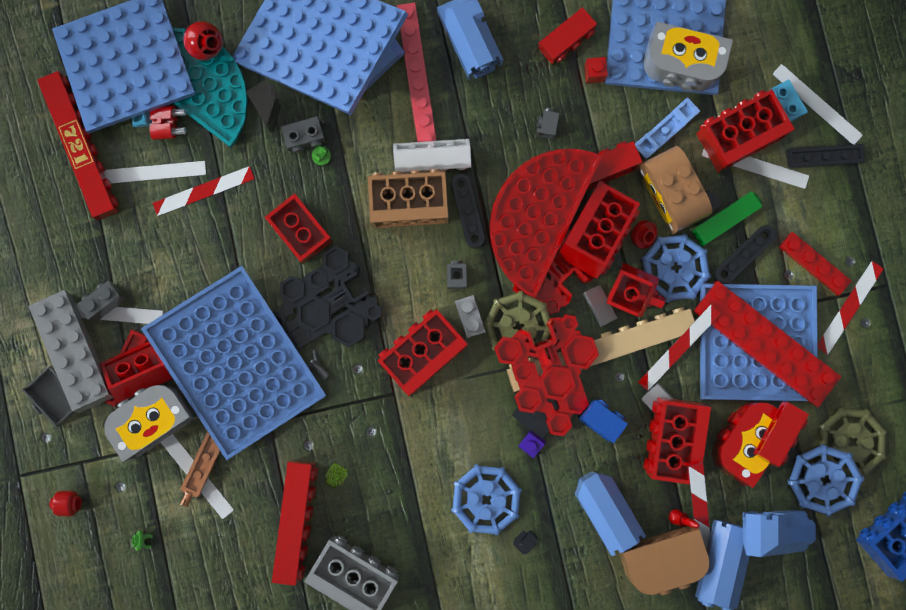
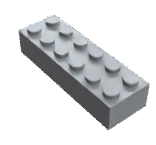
M63 290L29 305L28 307L71 410L81 413L114 398L108 389L100 366V359L72 294Z

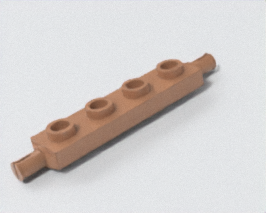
M208 431L181 486V490L185 495L180 504L188 507L192 497H200L221 452Z

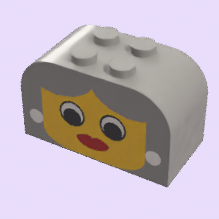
M656 22L649 37L644 58V69L650 78L662 82L665 86H679L685 91H704L711 88L724 73L733 40Z
M151 386L146 390L142 388L134 394L135 397L130 401L126 399L117 405L119 408L113 411L106 419L105 434L122 462L137 459L198 417L182 391L173 386Z

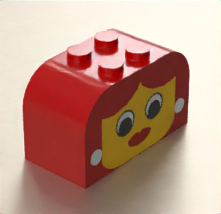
M746 403L740 406L735 413L732 412L727 419L728 424L725 429L722 428L716 435L717 441L712 449V458L715 465L742 485L754 488L770 463L753 453L778 409L768 403Z

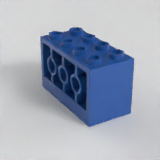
M906 492L902 495L903 498L899 502L892 503L884 515L876 517L873 521L874 524L869 528L866 527L861 530L860 536L856 538V541L887 576L902 582L906 579Z

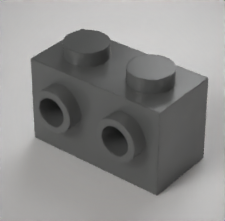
M318 116L281 127L289 152L300 153L304 151V148H316L326 142Z
M110 281L100 283L93 293L83 296L81 302L77 304L88 320L99 321L126 300L118 286Z

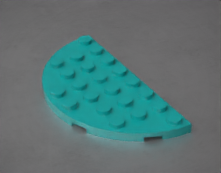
M173 28L196 93L194 96L174 102L173 104L180 109H186L187 115L232 148L242 132L247 115L248 95L243 75L236 62H234L233 57L223 47L219 54L210 60H198L192 57L184 46L183 39L186 29Z

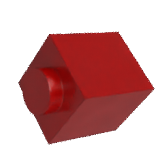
M606 57L588 58L584 65L586 84L605 82L608 76Z

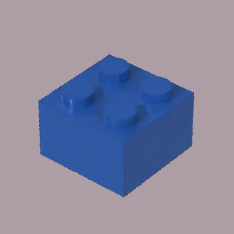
M591 400L578 417V420L608 442L615 443L628 425L624 421L625 417L617 411L611 412L608 410L610 406L604 401Z

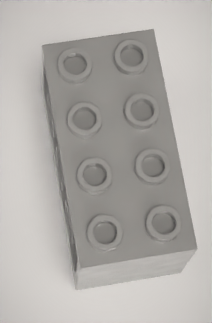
M333 535L304 582L349 610H381L398 582L400 576L397 574L398 571L389 565L387 567L380 564L381 560L373 555L370 557L365 555L364 550L359 546L354 545L352 547L347 544L348 540L344 537ZM339 562L341 567H336L335 563ZM351 573H357L358 577L354 578ZM368 583L375 584L376 588H370Z

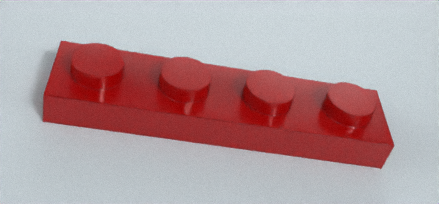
M789 233L779 245L782 251L835 295L839 296L850 284L851 280L795 233Z

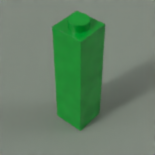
M751 191L691 232L702 247L763 207L761 199Z

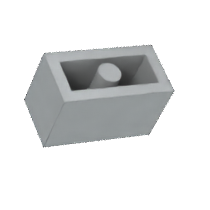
M474 295L455 301L466 339L484 334L485 329Z

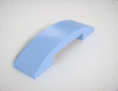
M687 97L667 117L635 143L638 153L645 160L649 158L691 121L700 110Z

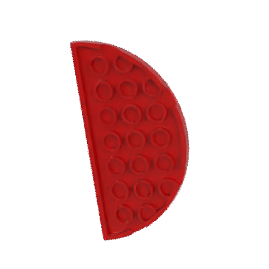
M557 149L539 154L518 167L508 177L497 194L490 219V238L494 255L509 280L533 298L537 296L602 158L601 155L581 149Z

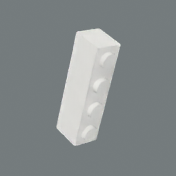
M469 139L393 144L395 172L401 171L403 174H406L413 170L428 172L432 169L446 171L454 168L464 170L471 167Z

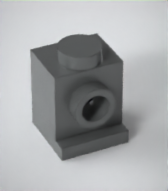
M544 109L543 116H539L537 127H540V129L537 128L535 136L554 140L559 113H556L553 109Z
M451 261V264H447L448 289H467L466 264H462V261ZM455 272H459L461 275L458 279L453 277Z

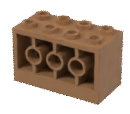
M432 169L428 173H422L421 170H413L410 172L411 174H403L401 171L392 172L391 175L373 173L372 176H368L370 223L373 229L448 224L445 171L441 172V169ZM427 193H429V194L431 195V196L428 197V198H426V197L424 196V195L427 194ZM406 195L412 196L409 199H406ZM388 196H392V197H393V198H391L390 200H387V199H386Z

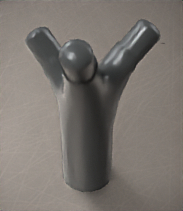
M313 350L311 363L305 364L307 367L316 370L325 379L330 374L321 365L316 350Z

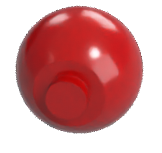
M205 21L191 24L185 31L183 39L187 52L198 60H210L216 57L221 51L223 43L222 35L218 28Z

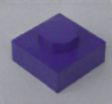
M530 430L518 447L534 458L546 441Z

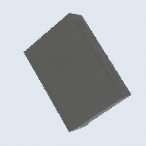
M48 366L30 384L21 389L35 404L33 409L39 415L43 413L54 426L63 425L75 413L70 408L53 366Z

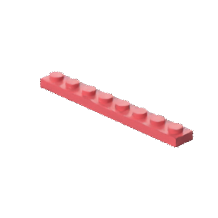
M414 2L397 5V8L406 11L408 14L400 30L403 50L405 52L404 56L417 142L436 141L416 4Z

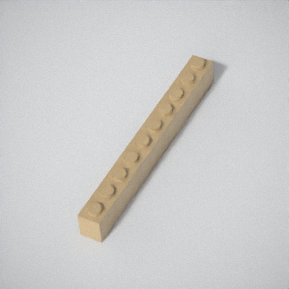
M684 307L672 310V315L666 316V313L654 316V321L648 322L645 319L636 322V327L630 328L627 325L618 328V333L612 334L609 331L600 334L601 338L594 340L599 356L590 366L682 336L695 322L691 309L684 310ZM562 351L558 352L562 366H566ZM537 357L528 358L529 362H534L540 377L543 370ZM510 364V369H507L506 371L513 392L520 390L517 381L515 380L512 371V366Z

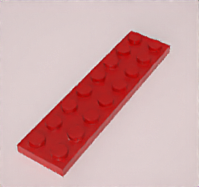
M719 281L714 283L693 310L700 317L710 305L716 308L721 314L711 326L815 407L820 406L841 378L834 370Z

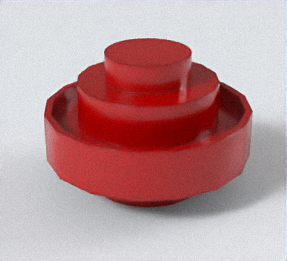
M640 221L633 228L631 234L632 243L642 249L650 247L657 237V227L650 221Z

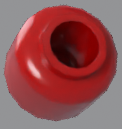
M58 491L50 499L49 506L54 515L71 517L81 509L82 501L81 497L74 491Z

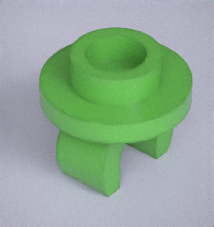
M323 146L316 147L312 152L313 161L317 165L327 164L331 159L330 151Z
M137 531L136 535H133L132 546L135 547L136 551H140L141 547L150 549L151 545L144 544V540L146 538H153V535Z

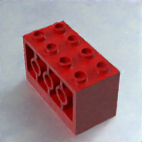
M772 89L767 92L765 90L758 92L754 95V98L750 100L747 98L737 104V107L733 109L730 107L724 110L716 119L713 116L704 121V124L700 126V130L696 135L718 173L782 140L795 130Z
M599 181L557 257L596 279L600 274L604 275L612 265L614 256L620 250L623 244L622 241L631 230L633 221L638 217L640 211L637 209L640 203Z
M437 309L435 311L429 310L423 316L424 320L420 324L414 323L408 329L409 333L405 337L401 335L393 342L395 346L390 350L386 348L378 355L380 357L378 362L409 397L468 346L466 341ZM433 333L440 335L438 342L431 341ZM418 346L425 347L423 355L416 354ZM403 359L411 360L408 368L406 366L402 368Z
M657 397V401H653L652 412L655 413L654 419L650 421L649 431L652 433L651 439L647 440L646 450L649 453L648 458L644 460V470H646L651 479L690 485L688 466L703 463L711 411L710 406L699 402Z

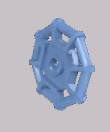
M685 233L682 235L657 237L655 243L645 256L641 258L644 272L652 275L651 264L656 266L657 277L668 286V290L665 291L659 285H657L655 290L659 291L658 294L665 297V302L668 303L675 300L695 299L701 290V284H705L708 279H711L707 249L702 248ZM679 243V247L667 249L665 244ZM684 244H686L688 247L694 250L697 254L692 256L689 252L685 251L683 249ZM661 248L663 251L661 257L658 260L652 259ZM700 257L702 272L696 271L695 259ZM674 263L681 267L678 273H675V270H671ZM694 276L700 277L691 289L689 282ZM675 287H684L686 292L672 293Z
M821 444V446L802 455L798 454L790 479L787 481L800 503L799 506L825 514L826 517L851 505L854 506L861 483L864 481V476L861 475L852 458L853 454L828 447L825 444ZM826 454L840 458L837 463L827 460ZM821 455V459L818 460V462L811 464L807 462L808 460ZM845 463L847 464L853 476L845 475L842 469V466ZM804 464L807 467L804 478H799ZM829 475L831 481L824 485L820 478ZM849 481H853L849 495H846L844 493L846 484ZM805 483L809 493L804 496L799 484ZM838 496L844 498V500L830 506L829 500L836 499ZM813 497L824 500L825 506L811 502L810 500Z
M476 464L462 478L454 482V500L451 510L466 526L469 533H487L497 536L511 522L519 518L520 492L522 489L508 475L504 467H487ZM481 474L497 476L494 481L483 480ZM477 475L479 480L478 482H476L470 488L465 486V484H467L471 479H473ZM500 478L503 479L511 490H503L498 484ZM462 489L468 492L467 504L461 505ZM512 494L511 510L506 508V497ZM490 495L492 497L490 499L491 504H482V496ZM468 508L475 516L473 522L463 512V509ZM502 512L509 514L496 525V517ZM479 519L491 520L492 526L476 524Z

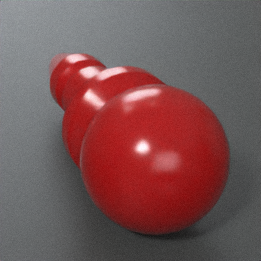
M678 509L672 510L668 515L669 521L674 525L681 527L687 525L691 528L700 527L695 520L688 518L686 513Z

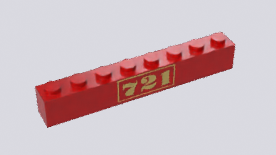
M56 71L37 79L92 218L99 221L118 213L117 206H119V202L116 196L111 193L112 185L110 180L105 178L103 173L105 167L97 158L98 150L95 144H92L90 141L91 133H87L80 112L76 106L73 92L71 93L69 88L71 85L68 77Z

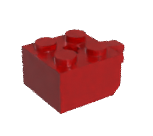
M623 262L608 294L606 303L637 317H642L647 306L652 307L654 305L663 308L666 298L659 295V291L655 290L659 281L658 277Z

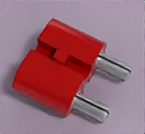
M163 106L150 111V120H152V124H150L151 138L153 140L175 139L178 134H186L187 129L185 127L177 128L175 121H177V116L187 115V110L176 109L175 106Z

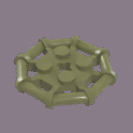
M523 291L493 300L494 304L486 320L483 321V326L486 328L493 351L495 345L500 341L497 340L493 327H499L502 337H512L519 331L514 328L517 321L520 324H524L522 329L530 332L534 344L537 343L535 337L539 330L545 331L539 342L551 337L546 324L550 319L547 309L548 304L523 293ZM518 301V306L509 309L505 307L506 304ZM523 301L536 307L534 311L526 309L523 306ZM499 309H501L504 314L500 322L494 321ZM541 312L545 325H539L537 313Z
M840 407L834 415L819 426L820 446L821 444L828 446V433L831 434L833 438L831 448L853 454L852 458L857 463L858 469L864 477H867L868 473L887 458L886 434L888 431L881 426L868 409L857 410ZM847 417H860L858 423H849ZM841 420L842 424L835 430H832L831 427ZM865 421L875 429V432H869L864 426ZM878 436L877 451L873 450V437ZM850 437L852 439H856L855 446L848 445L850 443V441L848 440ZM826 454L827 460L837 463L831 455ZM869 454L874 455L875 457L864 466L863 460ZM844 464L842 469L845 475H852L850 469L845 467Z

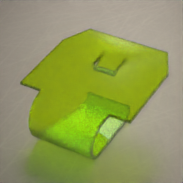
M334 463L324 476L327 478L325 483L333 488L337 485L342 486L348 475V470Z

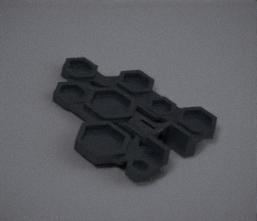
M336 245L323 253V266L311 271L302 279L290 276L280 282V297L283 298V309L272 313L294 347L298 349L303 348L325 333H332V339L347 347H351L365 338V326L368 325V318L376 321L382 317V307L377 305V298L374 294L365 291L356 298L354 297L347 284L360 276V270L355 263L349 261V252ZM334 280L335 290L322 298L316 296L328 289L329 283ZM343 307L349 308L332 319V314ZM297 308V317L292 321H288V317L294 314V309Z

